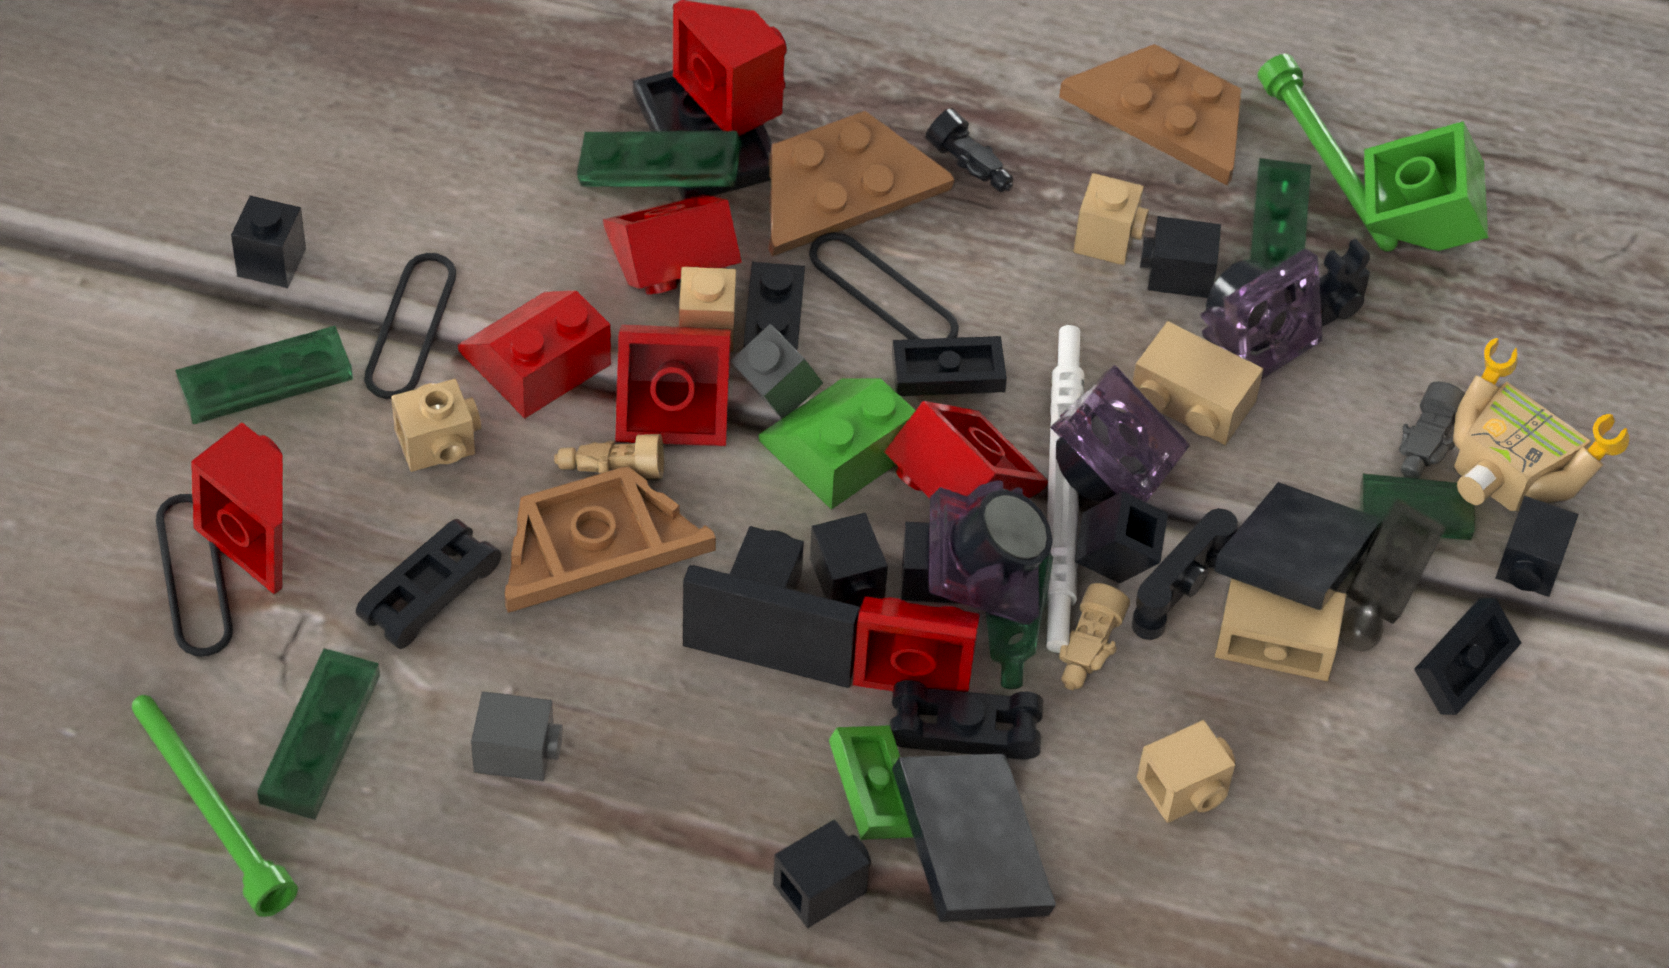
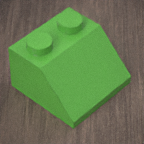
M1464 121L1364 149L1366 226L1370 232L1435 251L1488 238L1484 161Z
M842 378L759 434V442L832 510L896 465L884 451L916 410L881 378Z

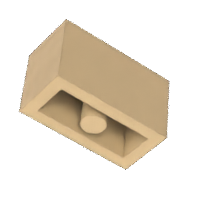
M1167 321L1135 365L1130 398L1140 402L1151 411L1160 412L1188 426L1198 435L1208 436L1226 445L1256 403L1264 368Z
M1231 578L1215 658L1328 681L1337 651L1346 594L1335 592L1323 609L1317 610Z

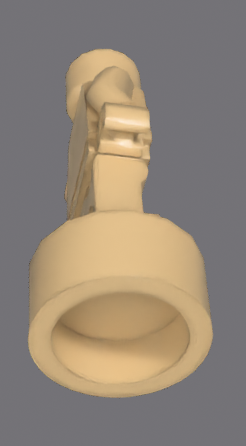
M661 434L637 435L634 444L615 445V441H607L605 443L593 442L588 445H581L578 451L573 447L560 448L558 453L554 455V462L558 464L561 470H574L577 467L578 471L599 473L629 466L644 479H662L664 474L663 440Z
M1093 583L1088 586L1080 604L1082 615L1076 631H1071L1069 645H1062L1059 659L1067 663L1061 680L1069 690L1082 688L1087 673L1091 674L1093 671L1101 669L1105 660L1116 652L1115 642L1112 641L1109 644L1108 639L1113 628L1115 629V627L1122 625L1130 606V600L1122 591L1115 587L1102 583Z

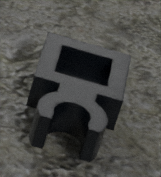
M1356 238L1350 241L1349 249L1344 256L1340 257L1334 249L1327 253L1324 259V266L1328 269V273L1314 281L1307 315L1319 328L1338 318L1341 320L1350 318L1358 312L1364 303V296L1370 277V272L1366 269L1370 254Z

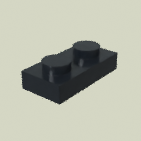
M752 262L743 348L769 324H772L798 351L805 266Z
M1001 336L893 340L892 361L895 388L899 396L1005 392L1007 376Z
M1479 598L1414 670L1441 715H1457L1521 645V641L1497 599Z

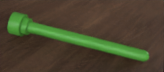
M1280 54L1269 59L1259 69L1258 80L1269 96L1286 102L1366 226L1365 186L1302 91V70L1290 54ZM1369 231L1381 250L1389 252L1397 247V239Z
M148 695L136 697L132 703L133 713L243 872V896L256 915L268 917L284 910L292 903L298 893V887L287 870L281 865H275L272 861H265L153 698Z

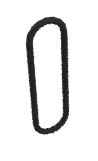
M833 232L816 238L811 244L809 256L811 262L818 270L906 338L922 339L823 264L817 256V250L821 244L837 240L850 245L943 316L950 323L951 327L950 334L946 338H957L959 326L957 319L951 312L854 238L843 233Z
M438 253L420 254L409 260L404 267L365 371L364 381L368 390L374 395L384 399H391L393 395L414 390L418 384L456 280L455 266L446 256ZM424 261L440 262L447 267L448 278L409 383L402 389L396 391L382 390L374 384L373 373L411 271L417 264Z
M178 494L164 501L156 512V527L174 635L178 646L186 653L194 656H210L219 653L228 645L233 631L218 547L209 542L224 625V635L213 646L197 648L186 642L183 636L164 522L165 513L173 505L181 502L193 503L192 494Z

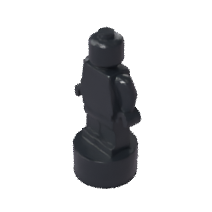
M953 108L942 112L928 128L925 139L940 153L949 151L958 159L957 165L961 168H966L971 176L979 178L984 182L990 180V184L999 192L1011 190L1014 178L1003 169L1001 161L992 153L993 149L988 145L986 147L982 146L969 136L968 121Z

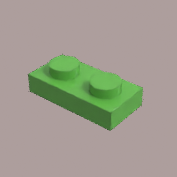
M890 725L836 727L829 739V743L860 839L913 837L892 771L900 754Z

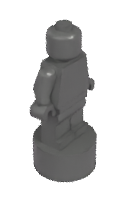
M1441 381L1429 384L1420 402L1422 414L1416 426L1409 428L1407 423L1403 425V436L1399 452L1406 456L1400 469L1405 479H1419L1425 466L1439 464L1444 459L1448 450L1454 448L1453 437H1450V439L1446 437L1455 424L1458 406L1465 395L1458 387Z

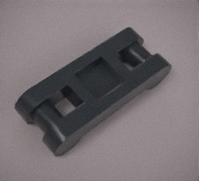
M1217 508L1208 512L1140 585L1136 597L1137 607L1132 618V629L1138 637L1153 640L1162 636L1166 628L1167 613L1184 595L1192 597L1201 588L1208 576V568H1215L1218 553L1237 532L1238 520L1231 511Z
M454 519L371 588L359 601L355 613L369 626H380L385 630V639L398 649H403L415 640L422 626L476 579L485 578L490 575L498 566L502 553L490 542H479L472 537L473 530L460 519ZM460 555L462 558L456 562L449 556ZM402 598L408 605L398 612L392 605Z
M914 680L899 681L893 687L892 706L897 712L896 716L891 718L889 725L898 747L971 755L1006 754L1007 758L1021 760L1033 759L1039 756L1041 752V733L1036 730V724L1043 718L1044 701L1036 693L1021 691L1011 696L934 689L927 688L923 683ZM920 715L937 716V722H923L920 719ZM996 722L1013 724V728L1008 731L997 730L995 725Z

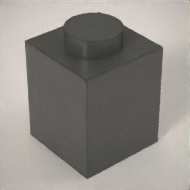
M769 324L730 360L748 384L781 419L793 412L823 384L805 358L772 324Z
M482 691L471 739L473 772L544 781L548 759L558 760L563 735V725L553 724L552 700Z

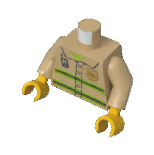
M1499 338L1492 339L1484 350L1486 369L1481 377L1475 375L1455 415L1453 442L1460 451L1454 467L1457 473L1462 476L1457 481L1460 495L1473 505H1480L1491 496L1510 511H1519L1524 496L1544 503L1566 501L1575 497L1604 465L1600 460L1605 455H1619L1627 449L1629 445L1627 428H1624L1614 439H1604L1603 435L1613 427L1615 420L1612 414L1602 415L1594 423L1593 434L1595 442L1589 447L1590 439L1507 381L1501 387L1496 386L1499 377H1506L1516 369L1518 354L1517 348H1515L1507 362H1494L1491 356L1499 345Z

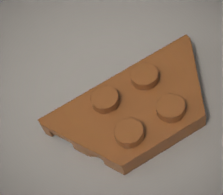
M1156 44L1068 77L1061 83L1059 93L1061 99L1225 185L1231 182L1235 161L1241 88Z
M867 111L772 144L769 177L771 178L769 194V213H771L769 252L772 257L811 243L826 233L843 231L950 191L954 178L950 172Z
M629 466L529 494L520 499L517 517L518 528L513 540L510 575L504 593L505 607L507 612L510 613L716 551V537L714 532L706 525L699 529L680 514V505L664 493L652 490L647 480Z

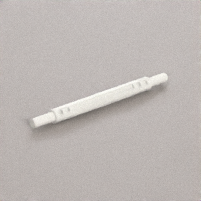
M1066 325L1059 329L1058 366L1053 369L1051 380L1052 402L1050 404L1051 429L1047 521L1050 525L1053 542L1050 554L1044 559L1043 602L1048 605L1046 647L1049 651L1060 653L1062 645H1069L1071 606L1077 601L1078 563H1075V556L1078 544L1079 492L1072 488L1062 475L1056 460L1055 447L1058 438L1070 427L1065 420L1071 414H1074L1078 420L1083 416L1084 371L1079 367L1080 329L1073 325Z

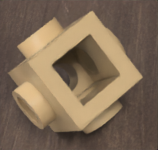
M456 378L437 384H425L415 390L391 396L394 429L411 472L438 464H451L463 457L475 454L474 431L481 430L480 416L474 399L472 397L463 398Z

